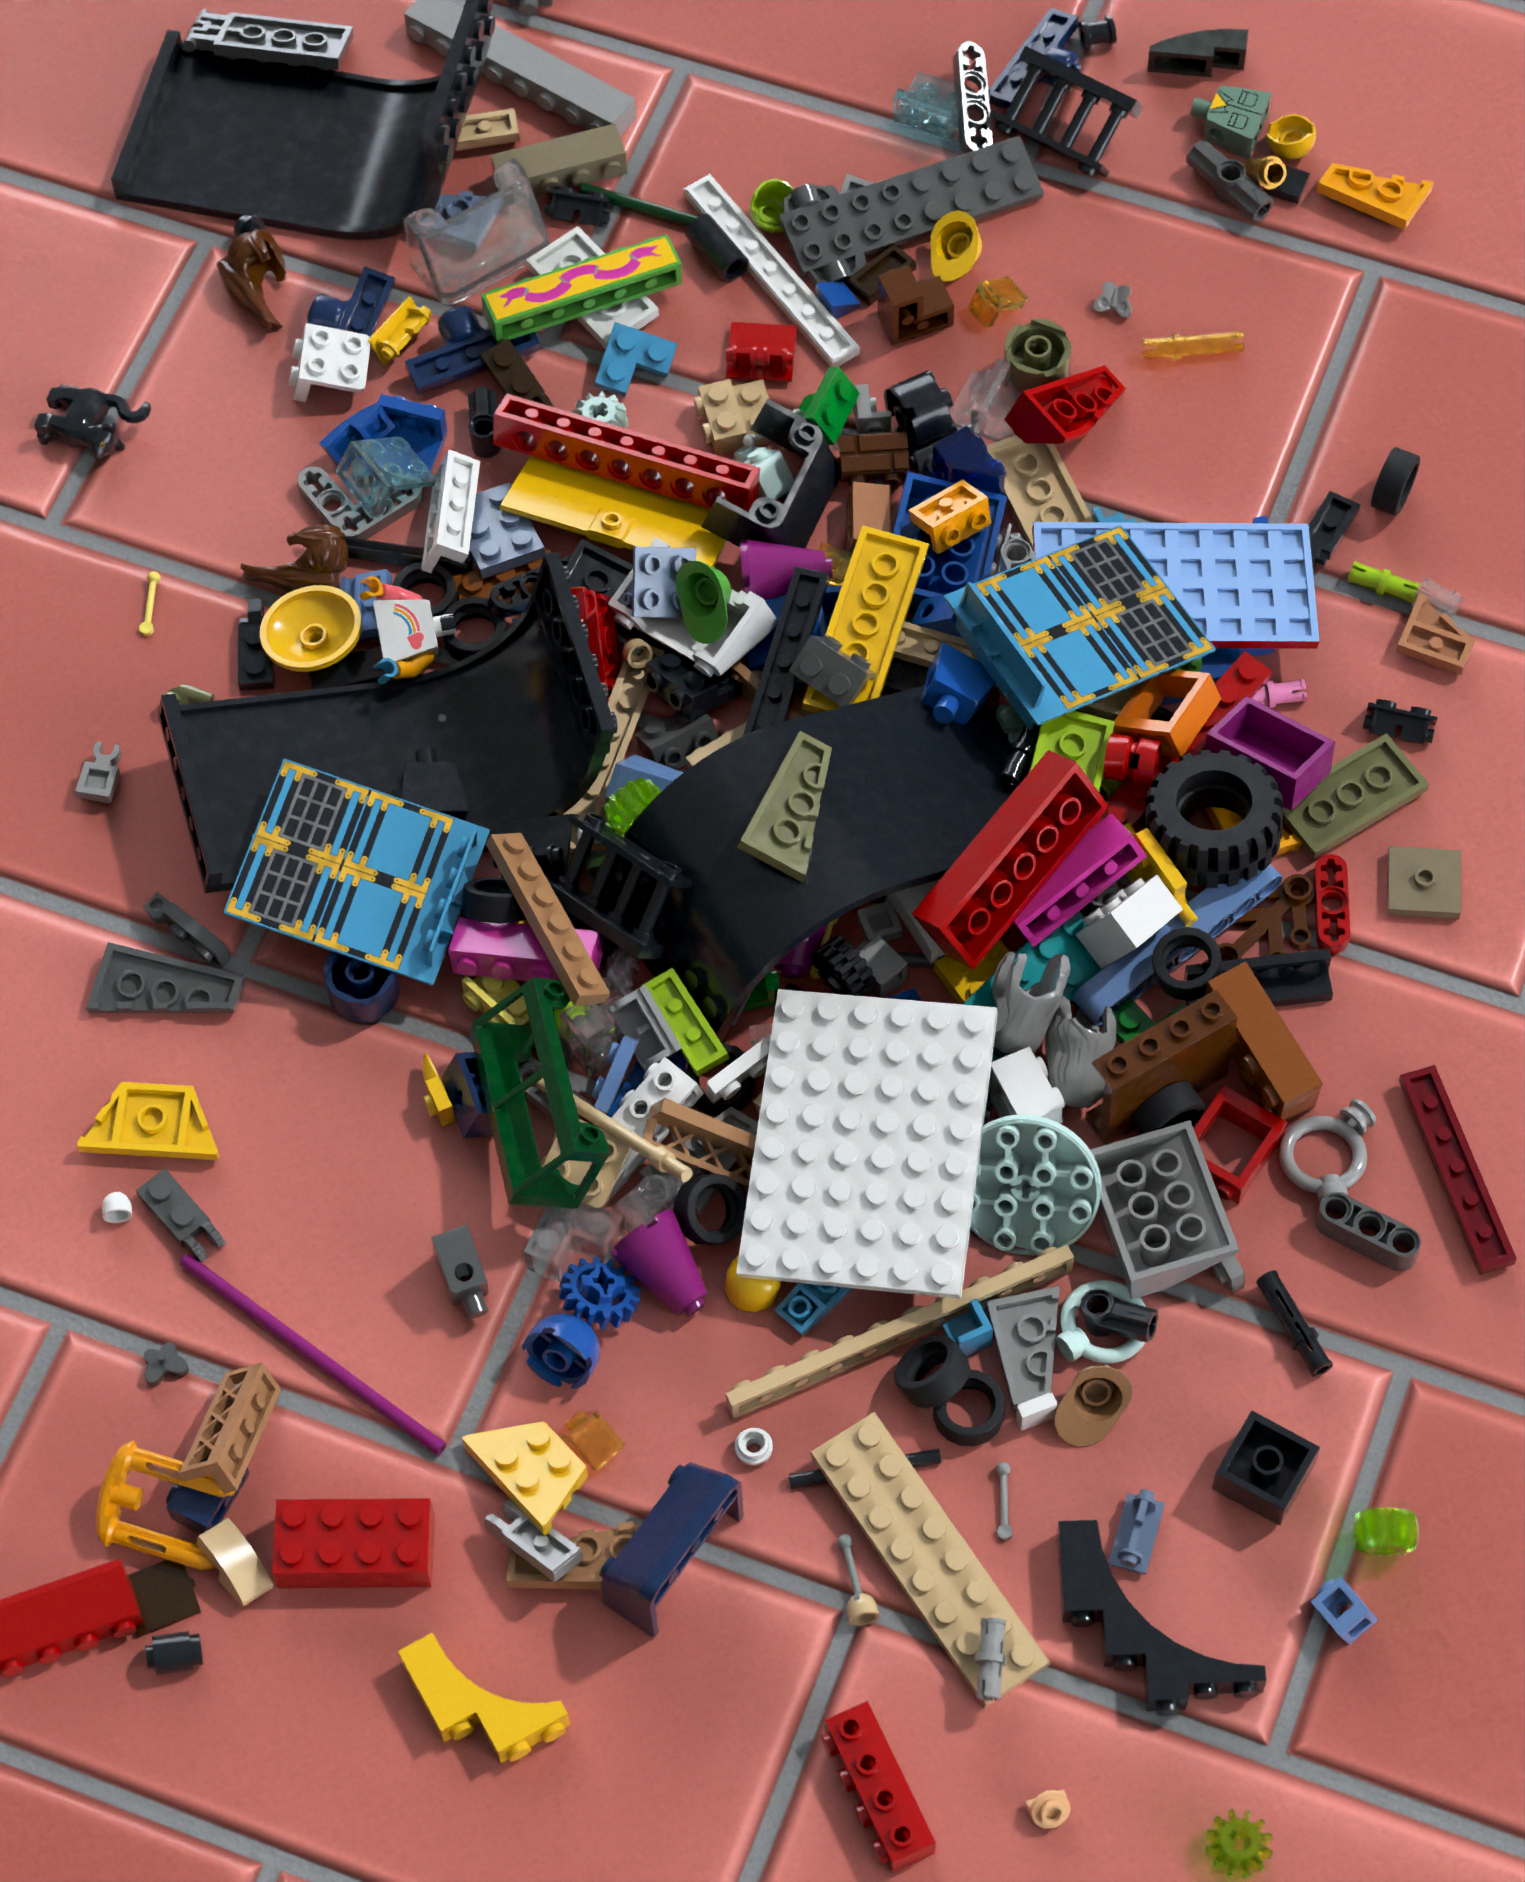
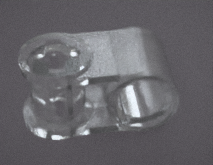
M670 1173L647 1176L631 1192L622 1197L612 1207L611 1211L629 1233L643 1223L645 1226L651 1222L656 1224L657 1221L654 1219V1216L674 1206L675 1197L683 1184L680 1179Z

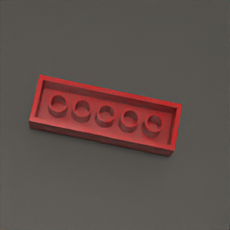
M1048 750L913 911L912 915L947 957L974 970L1109 807L1108 803L1077 762Z

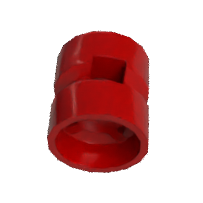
M1111 733L1105 753L1104 779L1124 782L1129 777L1132 778L1134 784L1151 786L1152 780L1159 772L1162 742L1141 738L1138 742H1134L1131 736ZM1134 753L1140 754L1138 768L1132 767Z

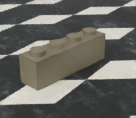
M616 124L491 155L493 176L499 193H502L503 205L522 202L525 199L547 194L546 188L556 190L557 186L572 188L582 186L583 183L588 184L628 173L626 151Z

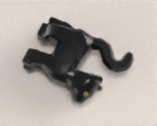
M61 384L59 387L50 389L46 400L49 408H67L64 416L39 413L34 427L40 444L47 445L53 439L58 440L70 447L87 448L93 458L100 460L103 456L111 454L114 450H125L126 447L117 438L115 433L117 430L116 424L101 425L109 409L116 407L121 419L127 423L138 424L148 418L151 405L148 402H144L138 410L131 411L128 401L118 395L106 394L93 387L80 388Z

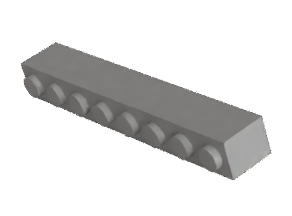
M415 0L404 13L407 34L416 42H423L434 48L439 54L447 56L463 7L450 0ZM495 25L490 47L481 74L485 75L490 81L506 86L516 95L526 97L538 103L544 110L553 111L564 117L569 123L579 125L586 130L616 124L621 137L636 119L634 97Z

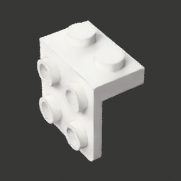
M306 323L302 340L295 339L292 358L298 359L297 367L292 366L289 378V386H294L293 400L306 402L311 384L362 393L366 385L370 344L367 340L370 337L365 334Z

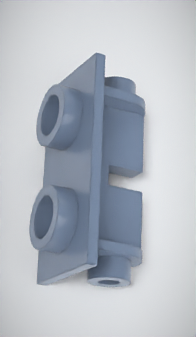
M1141 1489L1139 1495L1127 1493L1108 1565L1146 1575L1165 1505L1164 1502L1154 1499L1155 1494L1152 1491Z

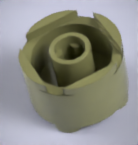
M1033 319L1029 324L1021 326L1020 323L1014 326L1009 331L1004 345L1003 373L1005 384L1021 394L1025 390L1069 377L1072 346L1065 330L1055 322L1045 319Z

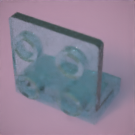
M918 72L908 91L900 88L897 90L894 96L893 122L953 142L959 131V108L956 107L955 83ZM966 87L968 91L976 93V90Z
M400 436L350 441L335 471L371 517L383 515L395 491L432 487L437 481L427 465L411 449L409 443Z

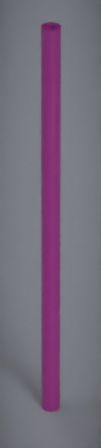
M189 1253L182 1257L179 1263L182 1268L437 1456L445 1450L447 1443Z

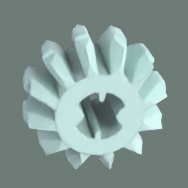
M603 391L600 392L598 397H593L588 392L586 401L577 399L576 409L572 410V413L626 429L628 427L626 407L624 403H618L615 394L606 398Z

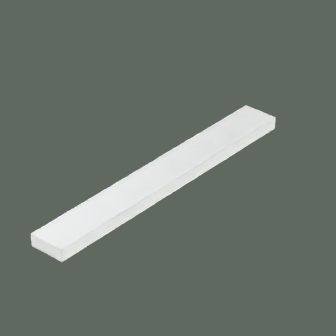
M711 174L683 189L684 197L700 215L710 214L749 259L748 272L790 321L797 326V329L830 367L840 366L860 354L858 344Z

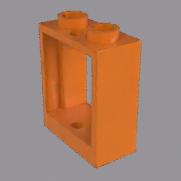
M1172 669L1139 684L1115 719L1113 730L1115 734L1131 736L1134 742H1138L1141 738L1161 741L1162 756L1180 758L1220 702L1221 697L1210 673ZM1165 696L1184 698L1169 722L1150 719Z

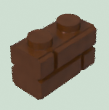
M907 431L839 436L841 482L848 481L849 486H852L853 482L869 483V480L882 479L883 484L892 485L903 482L902 478H906L909 471Z

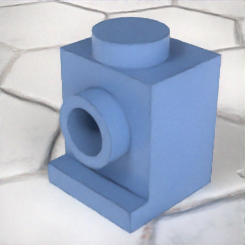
M1341 1576L1335 1581L1329 1580L1317 1590V1596L1311 1601L1338 1635L1349 1645L1379 1620ZM1350 1605L1351 1607L1340 1616L1339 1611L1341 1607Z

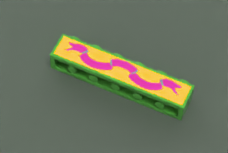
M667 234L656 238H649L644 242L625 248L621 247L613 252L590 257L582 262L559 267L551 272L528 277L520 282L497 287L489 292L482 293L483 315L496 343L499 344L507 338L511 340L682 284V263Z

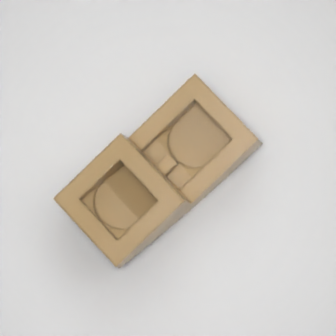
M229 1517L198 1536L196 1545L220 1571L218 1581L241 1607L272 1589L273 1583L263 1564Z

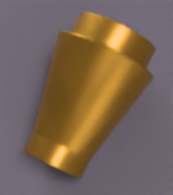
M1276 156L1249 159L1244 164L1246 176L1266 189L1276 188L1286 178V167L1281 159Z

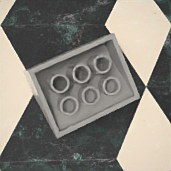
M1190 1120L1090 1150L1097 1162L1101 1176L1102 1191L1098 1209L1131 1300L1166 1290L1239 1253V1247Z

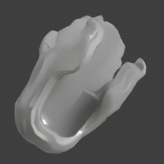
M1007 952L998 963L992 984V997L998 1010L994 1047L1000 1052L1012 1054L1030 1046L1034 1054L1040 1047L1050 1022L1060 1006L1067 979L1070 975L1069 957L1064 954L1061 956L1055 954L1045 966L1040 981L1030 988L1023 990L1020 987V981L1026 965L1027 954H1018L1016 961L1013 962L1015 953Z
M1062 996L1060 1006L1054 1014L1045 1034L1044 1045L1048 1062L1049 1083L1052 1088L1057 1087L1065 1105L1090 1108L1103 1098L1105 1086L1103 1078L1092 1065V1061L1113 1050L1116 1042V1019L1112 1009L1106 1006L1103 1011V1033L1099 1031L1098 1026L1091 1024L1090 1029L1084 1028L1076 1018H1072L1070 1000Z

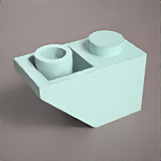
M751 445L748 447L744 446L734 453L735 457L731 460L760 468L758 499L769 497L776 500L791 490L795 480L780 451L765 447H752Z

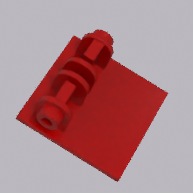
M731 322L729 348L726 350V378L792 382L797 326Z

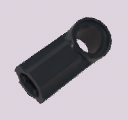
M487 387L475 388L472 393L468 394V429L473 452L477 456L490 458L497 455L501 450L500 446L493 445L494 413L498 408L497 393Z
M1100 1288L1089 1290L1081 1298L1080 1305L1086 1330L1091 1335L1105 1337L1115 1334L1146 1343L1153 1339L1159 1318L1156 1309L1113 1299V1295L1109 1291Z

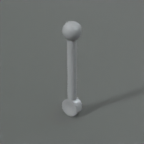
M1000 1462L996 1466V1473L1000 1477L1001 1525L997 1529V1536L1003 1541H1007L1012 1537V1528L1008 1525L1007 1475H1009L1011 1468L1006 1462Z

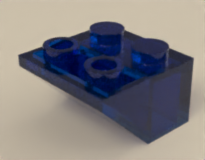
M968 426L933 444V478L953 483L963 479L974 488L1005 495L1006 470L1000 460L993 459L982 437L979 435L975 436Z

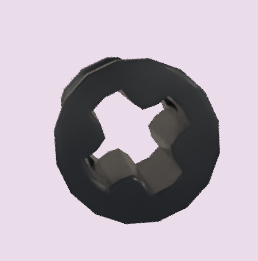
M1111 15L1105 16L1104 20L1090 23L1080 21L1078 23L1079 38L1084 50L1090 49L1091 45L1105 42L1115 44L1117 42L1116 27Z

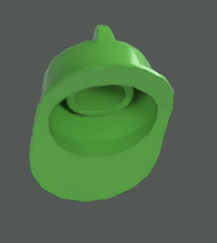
M688 561L680 567L675 580L683 621L687 632L694 640L702 644H712L719 640L726 630L728 622L727 604L730 601L732 592L730 582L720 570L715 569L713 566L710 567L701 561Z

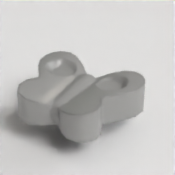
M1106 281L1102 287L1103 293L1094 301V309L1098 312L1115 309L1120 316L1129 317L1132 314V307L1128 300L1132 292L1131 287L1128 285L1118 287L1113 282Z

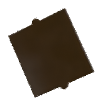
M165 1560L128 1575L132 1582L144 1624L136 1626L137 1630L135 1633L137 1638L201 1613L193 1590L195 1582L193 1579H189L185 1565Z

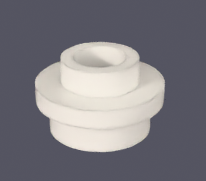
M760 1428L745 1429L735 1440L736 1455L739 1460L747 1465L756 1466L763 1464L772 1454V1439L766 1431ZM751 1443H757L761 1446V1449L756 1453H752L747 1450V1447Z

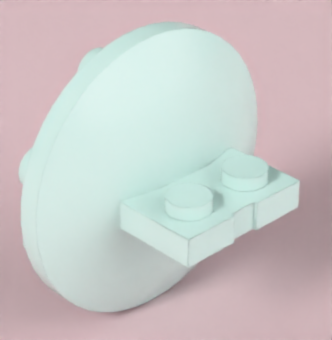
M1011 1115L983 1125L970 1229L982 1240L999 1250L1019 1255L1034 1256L1047 1248L1056 1247L1058 1249L1065 1245L1069 1246L1077 1241L1093 1222L1099 1207L1102 1191L1100 1171L1087 1145L1067 1127L1040 1116ZM1014 1246H1017V1247H1020V1248H1024V1249H1026V1250H1023V1249H1015V1248H1013V1247H1014Z

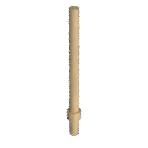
M542 1078L536 1083V1086L547 1094ZM573 1094L578 1115L605 1130L608 1134L647 1158L652 1167L662 1173L669 1172L683 1182H687L692 1177V1169L676 1160L674 1153L663 1146H654Z

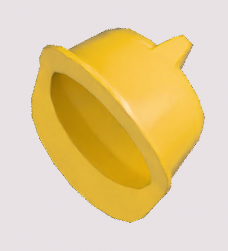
M960 210L952 211L942 216L932 230L930 244L933 274L940 276L944 282L955 281L965 276L972 269L982 251V240L978 233L975 219L969 213Z

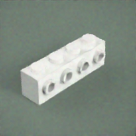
M664 1057L660 1063L655 1062L647 1069L643 1077L644 1081L635 1091L630 1090L625 1094L619 1103L620 1108L611 1118L642 1137L651 1105L666 1098L691 1108L704 1093L693 1079ZM657 1123L652 1140L661 1143L670 1133L668 1127ZM631 1149L607 1204L647 1158Z

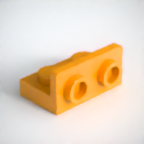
M963 479L908 510L910 521L931 536L932 548L937 554L944 552L991 524L988 497Z

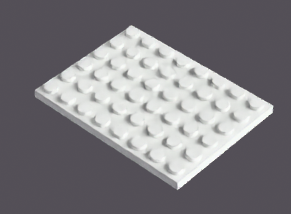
M778 989L736 1271L738 1277L961 1299L982 1141L981 1130L984 1125L998 1017L997 1007Z

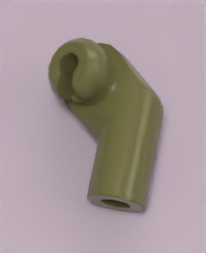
M188 684L179 685L163 694H176L178 705L215 700V694Z

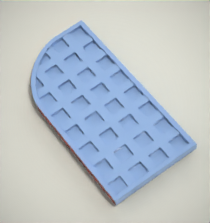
M1033 522V552L1036 558L1122 525L1215 648H1318L1319 632L1308 524Z

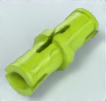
M1354 561L1347 582L1375 590L1376 595L1379 596L1386 594L1410 604L1414 603V597L1417 596L1420 583L1391 574V570L1384 569V571Z

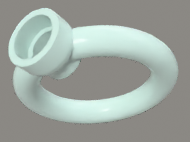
M1110 1280L1091 1281L1077 1287L1067 1297L1061 1310L1062 1333L1055 1337L1058 1350L1069 1362H1074L1081 1356L1094 1362L1106 1364L1118 1363L1131 1358L1144 1346L1145 1342L1129 1339L1123 1345L1115 1348L1094 1346L1090 1344L1083 1330L1076 1327V1312L1083 1295L1089 1290L1096 1288L1109 1291L1113 1297L1121 1301L1146 1307L1140 1297L1131 1300L1125 1285Z

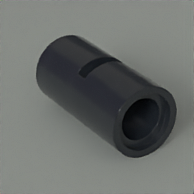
M710 214L699 215L690 222L686 228L685 236L725 282L736 280L747 270L749 259Z

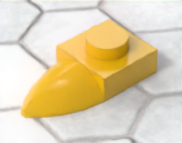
M425 1053L423 1055L422 1071L428 1095L423 1096V1101L430 1117L437 1115L441 1126H445L455 1122L453 1107L430 1057Z

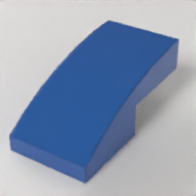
M375 403L346 419L324 437L319 444L334 464L343 468L364 445L373 450L395 425L383 408Z

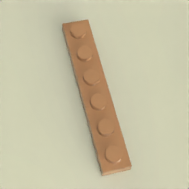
M522 833L491 834L486 846L573 1005L605 1003L610 992Z

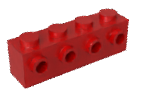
M865 1701L824 1720L825 1734L821 1735L822 1742L830 1757L836 1755L842 1769L838 1770L839 1778L847 1793L853 1791L859 1802L858 1805L854 1806L856 1814L863 1828L870 1826L876 1838L871 1844L880 1864L887 1862L893 1873L934 1854L936 1851V1841L869 1702Z

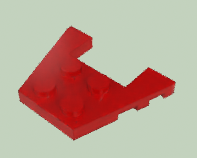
M586 587L570 588L572 595L575 594L578 598L581 623L586 624L588 629L590 651L597 656L600 682L605 683L608 691V689L614 688L621 668L616 621L614 620L615 612L608 605L611 597L601 593L595 594L594 590H587Z

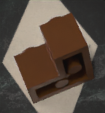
M909 266L891 269L884 274L878 275V317L892 345L954 325V304L940 276L916 281Z

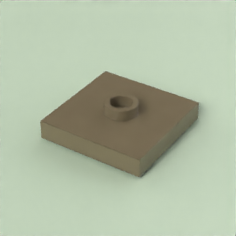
M1389 846L1387 915L1459 919L1461 914V850Z

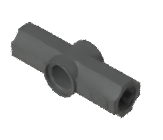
M1201 140L1193 146L1186 157V163L1214 187L1215 196L1219 200L1234 204L1252 221L1259 222L1267 216L1268 212L1273 208L1274 199L1246 176L1245 166L1241 162L1227 159L1208 141L1204 142Z

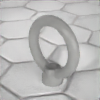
M1311 1116L1297 1121L1288 1128L1279 1144V1161L1285 1175L1301 1189L1316 1193L1319 1203L1329 1193L1338 1192L1348 1196L1347 1189L1352 1187L1361 1178L1367 1165V1150L1360 1134L1348 1123L1330 1116ZM1316 1130H1326L1338 1134L1345 1139L1352 1150L1353 1158L1350 1168L1341 1176L1328 1174L1320 1179L1308 1176L1300 1170L1293 1157V1150L1297 1140L1304 1134Z

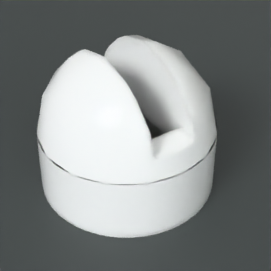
M113 1192L105 1197L102 1203L103 1220L110 1223H122L131 1219L132 1205L125 1194Z

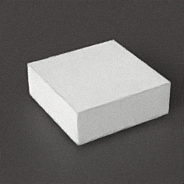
M1047 1393L1018 1404L1016 1421L1021 1431L1055 1418L1058 1404L1053 1393Z

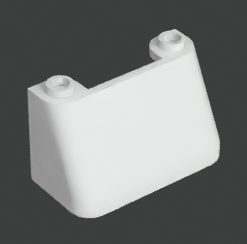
M657 537L649 545V547L671 548L669 544ZM633 569L608 602V605L616 613L614 620L628 630L635 627L693 661L695 663L694 667L710 678L713 674L721 676L766 638L778 623L777 618L763 598L751 591L747 594L742 590L737 593L731 589V598L727 604L728 622L725 632L719 640L712 644H702L694 640L687 632L683 618L632 617V610L628 606L623 605L622 596L624 592L633 589Z

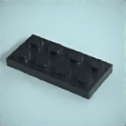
M581 539L566 565L570 575V588L586 587L587 590H594L595 594L601 593L611 598L633 569L632 564ZM616 622L617 631L631 638L642 639L647 644L665 651L664 654L671 651L675 654L677 653L637 628L633 627L631 630H628Z

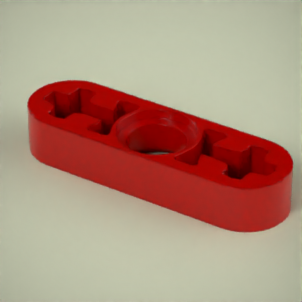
M1326 854L1317 860L1313 874L1316 942L1320 949H1330V954H1338L1346 949L1350 938L1348 871L1346 862L1340 856ZM1327 867L1333 868L1335 873L1333 886H1327L1328 873L1325 872ZM1327 897L1337 898L1341 902L1342 907L1336 911L1327 910L1322 905V900ZM1330 922H1336L1335 931L1336 935L1339 936L1338 941H1331V937L1328 935Z

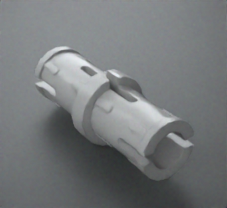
M989 1617V1621L987 1618L981 1619L979 1653L975 1655V1663H978L976 1698L979 1700L993 1701V1698L995 1701L1001 1700L1002 1667L1006 1665L1007 1656L1003 1655L1006 1620L992 1617Z

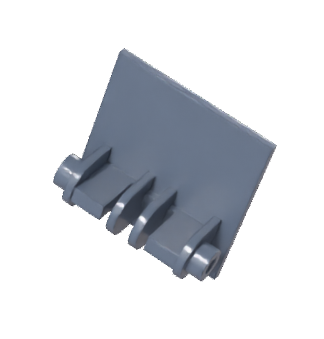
M634 546L633 589L624 592L622 596L623 605L628 606L632 610V617L683 618L675 586L676 574L683 564L688 561H696V548Z

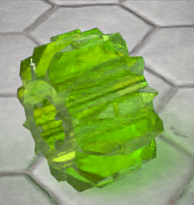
M643 777L638 778L635 782L630 780L625 786L618 787V791L608 797L609 801L603 807L608 823L614 830L625 835L632 823L661 790L651 780H645Z
M1379 1507L1375 1509L1367 1508L1365 1511L1355 1514L1353 1539L1355 1540L1357 1550L1368 1555L1393 1556L1395 1554L1404 1555L1416 1549L1419 1524L1417 1523L1415 1513L1405 1508Z
M1234 1809L1228 1811L1227 1821L1222 1817L1216 1816L1213 1821L1216 1829H1207L1205 1838L1212 1843L1205 1847V1854L1217 1856L1212 1864L1215 1870L1220 1869L1224 1864L1228 1866L1226 1871V1877L1232 1878L1235 1869H1239L1243 1879H1248L1250 1877V1867L1260 1873L1265 1867L1262 1859H1270L1273 1851L1265 1845L1272 1842L1273 1836L1271 1833L1261 1832L1265 1826L1263 1819L1257 1820L1254 1824L1250 1822L1251 1811L1249 1810L1244 1812L1242 1819H1238ZM1235 1838L1244 1840L1242 1851L1234 1849Z

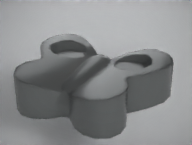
M171 1342L165 1343L160 1350L148 1349L144 1352V1358L148 1364L145 1371V1380L151 1387L159 1385L166 1374L184 1377L189 1372L186 1360L177 1355L176 1346Z

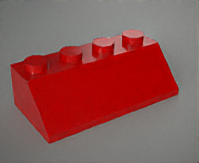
M119 1558L0 1599V1675L2 1677L14 1676L22 1672L25 1666L37 1662L40 1664L51 1663L61 1658L63 1653L75 1649L78 1651L89 1650L96 1647L99 1641L112 1636L122 1638L136 1632V1626L144 1624L132 1582L121 1559Z

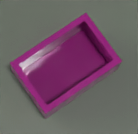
M1247 696L1207 732L1205 750H1210V753H1220V750L1230 751L1232 756L1244 755L1251 759V764L1254 765L1257 762L1267 770V776L1271 775L1278 784V791L1282 794L1283 807L1291 811L1331 773L1335 741Z

